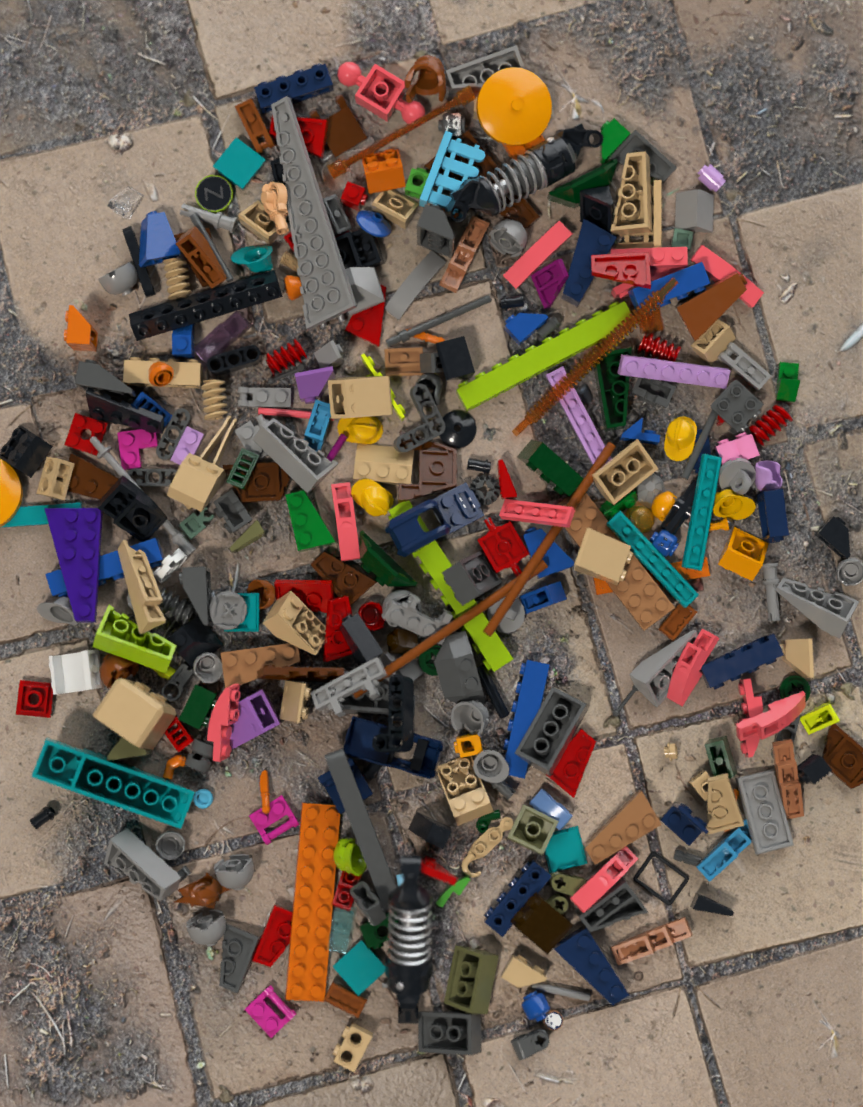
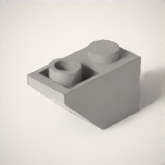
M334 340L317 350L314 356L320 368L333 366L334 369L343 364L342 358H344V353L340 344L335 345Z

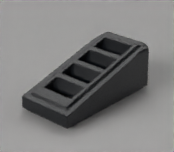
M699 893L695 894L690 905L692 909L726 916H733L734 914L732 909Z

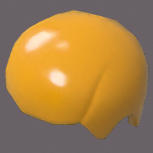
M669 491L657 495L652 502V514L663 522L675 503L674 497H677Z

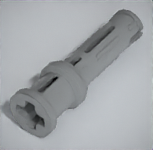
M185 203L181 206V208L188 210V212L180 210L181 216L190 217L196 213L200 221L213 224L216 229L223 228L229 230L232 234L237 229L238 217L231 218L223 215L222 212L215 214L186 205Z
M778 563L762 565L764 574L762 583L766 588L768 621H781L778 592L775 591L777 584L780 582L777 578L776 569Z

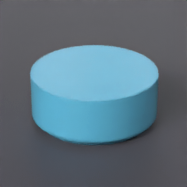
M207 789L198 790L193 796L194 804L201 809L209 807L213 802V794Z

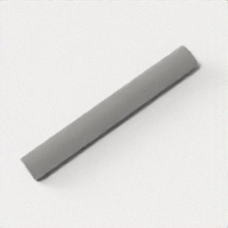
M543 983L532 984L533 990L584 1001L590 1000V993Z

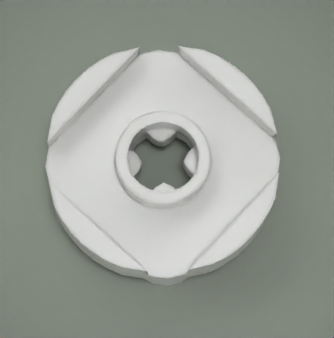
M178 548L172 556L168 555L161 562L163 566L153 572L154 578L160 583L165 582L172 576L171 573L175 570L177 571L187 559V555Z

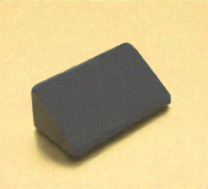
M334 194L323 198L334 236L336 237L351 230L352 227L337 195Z

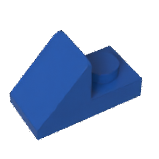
M641 418L623 432L619 440L634 442L638 439L640 443L658 445L660 435L651 430H645L642 433L643 418Z

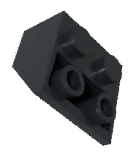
M19 425L12 432L7 444L1 448L0 458L32 478L53 446Z

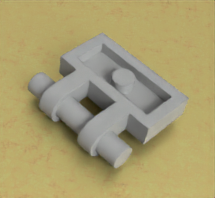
M262 414L256 417L259 423L257 426L254 427L252 422L249 421L234 430L246 450L260 455L258 461L268 456L253 440L261 427L269 422L265 420Z

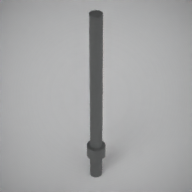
M486 295L412 329L402 330L398 332V335L385 340L388 347L401 341L404 343L410 340L412 336L491 302V298L489 295Z

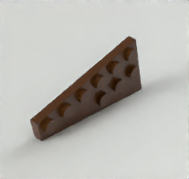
M466 131L459 137L462 139L461 143L475 147V144L480 146L469 131ZM447 152L446 157L450 158L451 153ZM486 152L483 162L474 161L473 164L479 170L478 177H486L488 171L494 173V169L498 167ZM456 155L454 160L468 164L470 159ZM435 157L424 165L425 169L431 170ZM441 169L439 174L443 175L445 170ZM497 171L499 179H503V176ZM452 172L448 175V177L459 181L463 179V176ZM490 175L491 183H492V184L496 183L495 180H494V179L491 177V175ZM514 195V199L517 200L519 196ZM506 197V203L509 204L511 200ZM521 198L519 203L513 202L512 207L506 206L505 210L499 213V215L506 219L520 222L525 230L540 218L524 198Z

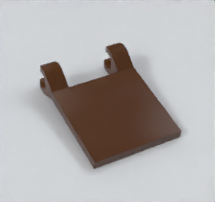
M341 94L335 97V102L341 110L325 119L328 121L325 142L335 158L367 140L365 133ZM316 110L309 113L310 118L321 119Z

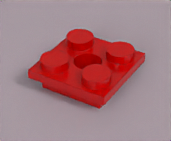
M75 413L64 445L97 456L99 451L92 445L90 439L84 440L82 438V433L85 430H90L92 433L91 437L95 436L102 443L108 423Z
M20 680L16 715L51 718L54 696L51 683ZM34 693L39 696V702L35 705L30 701V697Z

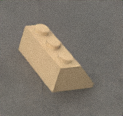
M636 439L596 471L592 477L605 500L614 505L658 470V467L640 441Z
M357 444L353 475L354 482L361 479H371L378 484L397 486L399 484H411L414 450L401 453L390 446Z

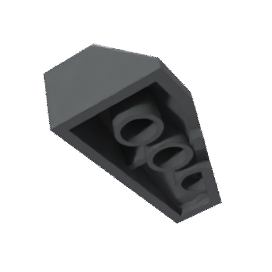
M381 681L376 686L380 697L374 700L369 697V691L358 698L351 694L344 698L345 701L342 703L344 706L343 711L346 714L388 715L389 685ZM414 695V714H415V695Z

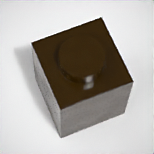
M399 628L387 635L389 653L404 655L418 645L417 634Z

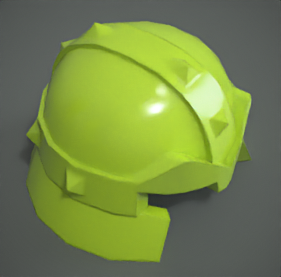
M342 838L336 844L333 853L336 866L348 874L362 875L367 865L359 845L355 843V839Z

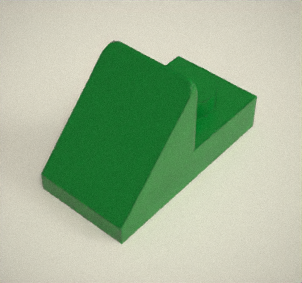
M779 362L776 401H796L800 380H798L799 364Z

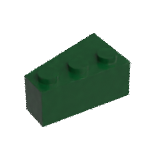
M530 440L517 456L531 471L540 475L539 478L546 484L550 483L554 487L553 490L560 496L566 495L570 497L584 479L543 442Z

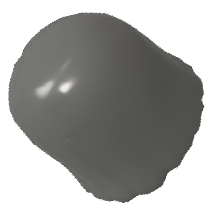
M433 373L422 374L416 384H424L428 388L433 389L434 391L430 392L436 406L439 405L443 388L441 378ZM417 388V392L415 394L416 396H421L423 390H419ZM422 398V401H419V403L426 402L428 399Z

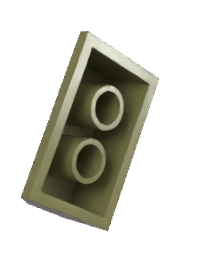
M455 945L444 1003L471 1014H487L499 956L487 951Z

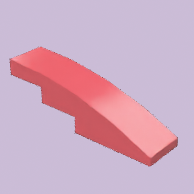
M559 220L503 276L515 289H518L573 233Z
M703 245L699 247L690 260L694 264L703 262L708 277L715 283L734 272H737L739 275L742 274ZM744 276L747 281L745 285L747 290L739 299L748 307L753 308L764 292Z

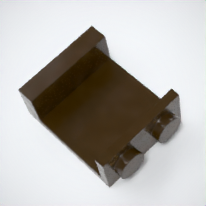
M537 892L527 900L526 904L515 913L510 921L523 935L547 955L573 927V924L563 914L561 915Z

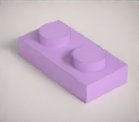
M187 426L170 461L181 465L189 453L195 455L205 435Z

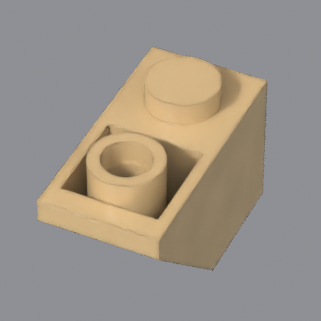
M512 954L501 973V978L518 988L544 982L547 976L544 974V969L536 964L534 967L527 963L528 959L520 954L518 956Z

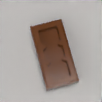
M679 603L658 630L673 642L697 611L690 605L683 608Z
M332 982L324 1001L359 1018L367 999Z

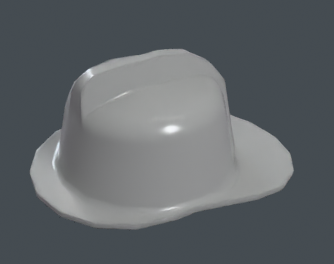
M59 597L53 603L38 604L37 611L45 619L57 623L78 624L75 621L68 597Z

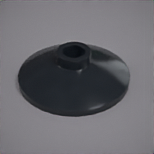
M456 410L443 416L446 427L444 433L439 436L447 446L463 448L474 440L476 424L468 413ZM459 425L461 430L456 432L454 426Z

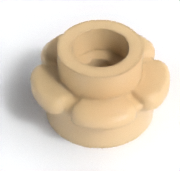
M668 742L667 746L664 747L665 758H669L670 761L678 759L676 743L670 744Z

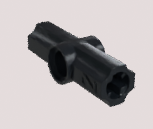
M693 480L685 493L674 503L671 512L660 525L662 529L675 535L683 522L691 516L697 481Z

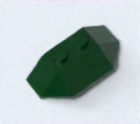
M617 159L550 191L547 198L549 201L574 209L580 207L581 190L610 187L618 163Z
M361 530L359 532L360 561L363 563L361 567L368 574L372 571L377 576L375 580L382 587L384 585L387 587H416L418 583Z

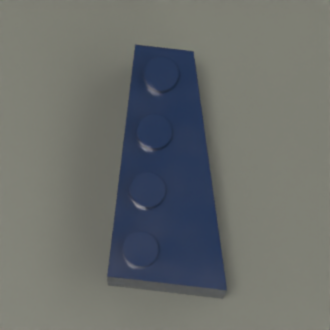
M585 219L582 222L568 272L569 277L566 280L561 297L576 307L579 306L595 276H592L591 255L609 254L617 238Z
M768 634L703 664L700 672L703 674L702 677L707 688L713 687L715 690L724 686V682L729 679L731 682L741 678V674L747 671L752 673L759 669L758 666L763 664L769 665L777 661L776 658L783 656L784 653L775 634Z
M585 925L560 940L553 948L612 1005L629 996Z

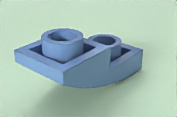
M541 789L529 803L535 810L559 821L556 826L558 830H562L573 817L561 803H557L544 789Z

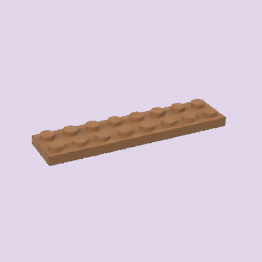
M575 491L570 497H566L557 505L566 506ZM585 493L575 509L570 527H564L571 538L580 548L586 530L590 528L622 542L606 525L608 520L588 494ZM632 554L630 563H625L623 570L627 571L623 582L619 581L618 585L606 582L643 631L675 609L634 554Z

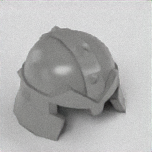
M479 700L460 702L451 711V724L455 731L462 730L463 725L469 734L480 736L488 725L489 713Z

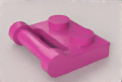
M283 795L270 802L271 810L268 814H264L260 808L249 815L266 845L272 843L274 838L290 828H296L300 825ZM286 815L289 817L290 820L267 834L266 827Z
M271 985L244 1009L270 1038L297 1014L273 991L274 988ZM268 996L285 1014L283 1018L264 1000L265 997Z

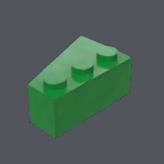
M304 490L285 495L299 552L337 544Z

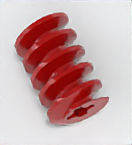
M645 333L637 353L639 354L644 350V357L651 353L652 359L658 357L660 360L675 361L681 347L678 346L674 350V343L667 347V340L660 343L659 336L653 340V333H650L647 337Z
M296 339L293 340L294 346L290 343H286L287 349L280 346V353L274 349L273 357L266 353V362L274 377L276 376L275 370L280 374L282 373V367L289 370V363L295 367L296 359L300 363L303 362L302 356L308 360L301 344Z
M774 405L772 410H768L766 415H762L761 420H757L755 425L749 427V430L754 439L764 446L763 439L769 442V434L775 437L774 430L782 431L779 425L781 424L786 427L787 423L785 420L787 419L792 422L793 419L784 408Z

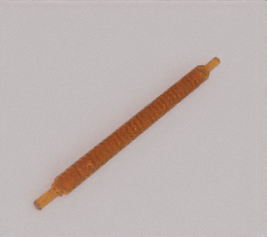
M673 277L661 290L653 291L651 293L653 297L647 296L649 301L645 298L644 302L646 304L640 303L642 308L637 306L638 311L634 309L632 311L634 315L632 313L629 314L631 318L625 317L627 322L621 321L623 326L620 323L617 325L620 329L615 327V332H610L612 336L609 334L606 336L608 340L605 337L603 338L605 343L600 341V346L596 345V349H592L593 353H588L590 357L587 355L584 357L586 361L581 359L582 364L578 362V367L574 366L570 373L566 374L567 377H562L564 381L561 379L558 381L560 385L556 383V388L553 386L551 388L552 391L549 390L548 394L546 393L544 397L540 398L541 401L538 400L537 404H534L530 411L526 412L525 419L512 430L513 434L518 436L530 424L537 423L538 419H542L541 415L544 417L546 415L545 412L548 413L549 409L553 408L552 405L555 406L556 402L558 403L560 399L564 398L563 395L566 396L567 392L571 391L570 388L573 389L574 385L578 384L576 380L582 381L580 376L584 379L586 377L584 373L588 375V370L592 371V367H596L595 363L600 364L598 359L604 360L602 355L606 358L608 356L606 352L610 354V349H615L613 345L619 346L617 341L620 344L623 342L620 338L625 340V335H630L628 331L632 333L634 331L632 327L634 329L637 328L635 324L641 325L639 320L645 321L643 316L647 319L649 317L647 313L651 315L652 312L650 310H656L654 306L660 307L658 302L660 304L664 303V296L678 284V281Z

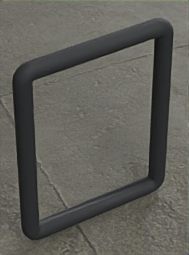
M651 852L634 876V881L663 903L670 906L689 881V877L656 852ZM653 856L685 878L670 901H667L637 879Z

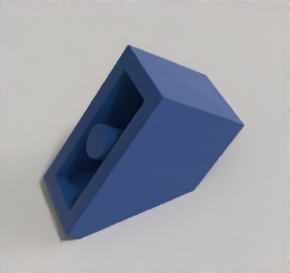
M531 313L511 315L505 321L504 330L520 346L537 329L545 324L549 317L546 314Z
M194 324L173 330L172 355L175 359L194 358Z
M561 581L519 596L524 606L525 614L567 599Z

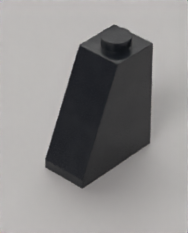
M350 614L343 618V623L339 628L357 664L361 666L376 657L380 658L383 651L359 614L354 616Z
M417 811L408 830L424 841L443 850L452 832L451 827Z

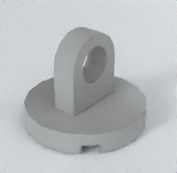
M736 458L733 461L729 460L720 468L718 483L723 490L732 489L734 492L744 495L752 486L756 478V471L752 463L747 459Z
M223 591L217 594L209 605V617L212 623L224 630L236 628L245 620L247 614L246 602L239 594L232 591Z
M504 598L487 609L488 621L491 620ZM517 598L496 628V631L501 633L514 632L524 622V606Z

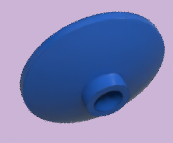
M362 210L356 216L358 225L373 236L387 237L392 231L389 222L378 212Z

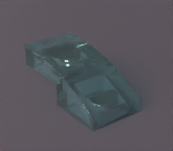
M334 909L327 950L346 953L354 911Z

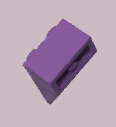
M265 689L239 701L238 710L240 714L238 722L231 724V750L282 724Z

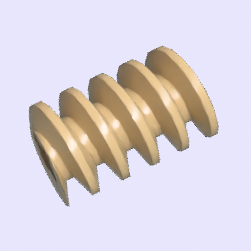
M180 258L164 260L163 263L166 264L164 271L167 272L165 278L169 279L166 281V285L169 286L167 292L171 294L168 296V299L176 300L192 293L191 290H186V287L191 284L184 281L190 278L189 275L183 274L188 271V268L182 267V265L187 264V261Z
M218 379L202 381L205 384L201 386V389L206 391L202 393V397L206 398L203 401V405L207 406L203 411L208 413L204 416V419H224L223 415L227 414L228 411L222 410V408L226 407L227 404L222 403L221 400L227 397L221 395L226 389L221 388L220 385L225 384V381Z

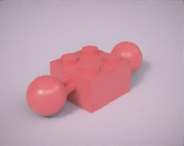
M345 62L339 67L337 76L340 83L348 87L354 85L360 87L355 94V100L357 104L387 122L396 109L401 112L403 120L409 125H418L424 120L425 108L420 102L413 101L408 103L402 100L407 92L405 81L374 64L367 77L361 75L359 66L354 62Z

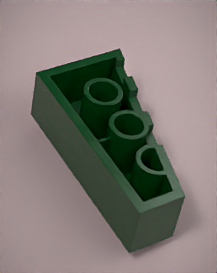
M632 347L594 353L592 356L605 432L624 429L626 426L629 376L619 375L618 368L621 354L631 356Z

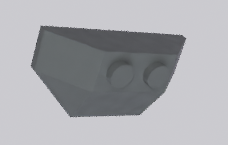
M466 631L450 634L445 638L434 659L444 698L456 704L472 700H479L482 704H486Z

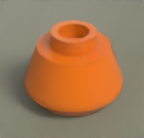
M287 275L284 278L288 299L294 301L302 296L300 292V287H302L299 276Z
M155 362L149 368V381L157 387L169 384L174 376L173 368L164 362Z

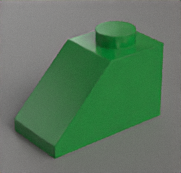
M615 118L611 122L606 121L600 128L603 135V142L600 145V163L602 165L609 160L610 156L631 134Z

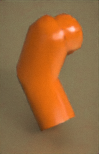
M175 755L166 762L163 777L172 779L174 770L179 766H185L186 757Z

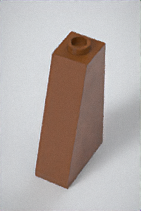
M734 272L707 287L706 290L698 292L675 306L694 341L699 339L747 290L745 287L747 281L743 274L739 275L737 272Z

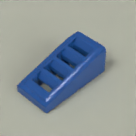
M142 391L131 406L138 410L140 404L146 399L147 401L142 408L147 409L151 404L154 405L149 411L155 412L159 409L160 411L157 414L161 416L164 413L166 415L164 417V426L166 427L172 415Z

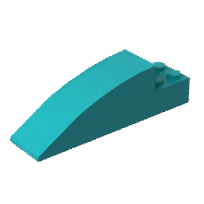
M47 737L31 776L179 829L182 828L195 794L190 789L118 760L107 761V756L86 748L81 750Z

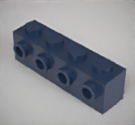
M315 64L310 69L297 70L292 75L279 76L274 81H264L254 87L263 114L271 112V104L286 96L291 98L293 105L334 91L326 64Z
M533 859L531 862L527 861L520 869L522 873L519 877H513L508 884L510 888L507 892L502 891L496 899L498 903L494 908L490 906L484 914L486 917L484 922L501 937L513 925L510 921L515 913L526 904L527 900L535 892L539 893L552 877L549 872Z

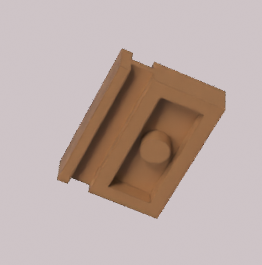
M423 347L384 349L386 376L424 374L420 371V354H423Z

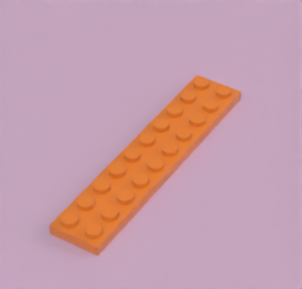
M302 802L285 992L286 1000L325 1002L332 901L336 872L333 853L338 843L340 813L333 804Z

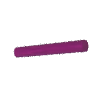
M341 433L326 457L328 460H334L348 438Z

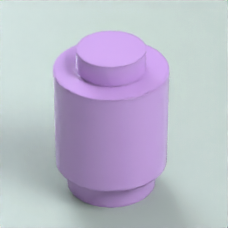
M711 164L708 167L704 165L698 172L700 175L698 180L708 189H713L715 192L726 182L723 178L724 176Z

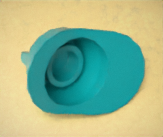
M271 246L243 247L232 254L231 260L236 264H245L254 273L268 271L273 268L270 255L273 248Z

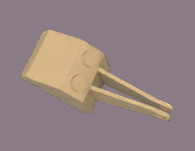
M229 415L200 457L191 453L187 455L169 486L167 496L200 512L204 510L224 483L226 477L225 470L218 466L238 419L234 418L229 426L213 463L207 462V459L225 433L232 418Z

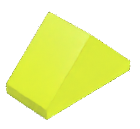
M824 703L800 717V721L808 735L840 721L829 703Z

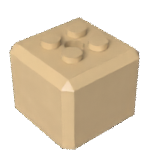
M122 678L114 682L93 716L138 748L153 750L175 718L176 711L174 707L166 703L167 699L158 693L150 692L151 688L146 684Z

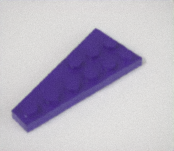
M44 508L75 621L77 623H96L103 511L98 508Z

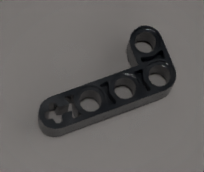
M395 674L389 679L388 734H378L373 738L372 747L377 752L404 753L409 752L413 748L414 682L408 676Z

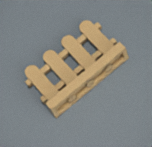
M654 180V186H651V199H654V204L651 205L652 217H654L652 232L619 235L624 237V243L617 244L616 249L662 247V180ZM618 188L617 191H616L617 197H619V196H618L619 188ZM629 236H644V242H629ZM649 236H654V242H649Z

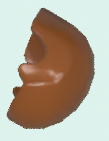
M253 580L249 583L247 593H260V609H267L275 602V588L269 581Z

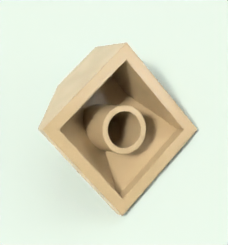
M812 639L781 640L779 645L784 653L782 660L800 677L814 678Z

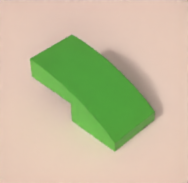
M466 875L458 879L455 886L449 885L438 897L436 904L443 908L452 892L460 896L470 881V877Z

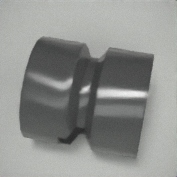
M194 738L191 746L192 753L188 754L184 764L208 773L212 764L210 758H213V744Z

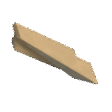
M123 540L118 547V554L139 633L143 634L166 622L158 606L162 603L163 599L145 552L140 549L135 551L128 546V541Z

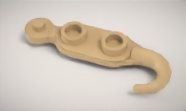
M510 817L502 818L498 827H490L473 842L468 855L462 861V871L465 875L472 878L481 875V871L476 873L470 872L468 866L472 861L486 856L500 843L503 832L513 827V820Z

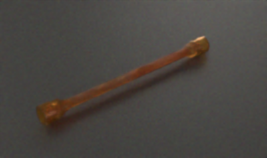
M468 85L456 92L457 96L453 97L450 102H446V104L437 107L431 113L429 112V114H425L418 118V120L416 119L410 125L408 124L399 129V131L397 130V132L395 131V133L386 136L378 141V143L376 142V144L374 143V145L365 148L359 154L357 153V155L355 154V156L353 155L342 161L338 159L329 164L327 168L333 179L347 172L346 169L353 165V163L361 160V158H365V156L374 153V151L376 152L382 146L384 147V145L386 146L395 141V139L397 140V138L406 135L414 130V128L416 129V127L418 128V126L427 123L433 117L439 116L452 107L459 106L460 104L464 106L472 102L476 97L471 87Z

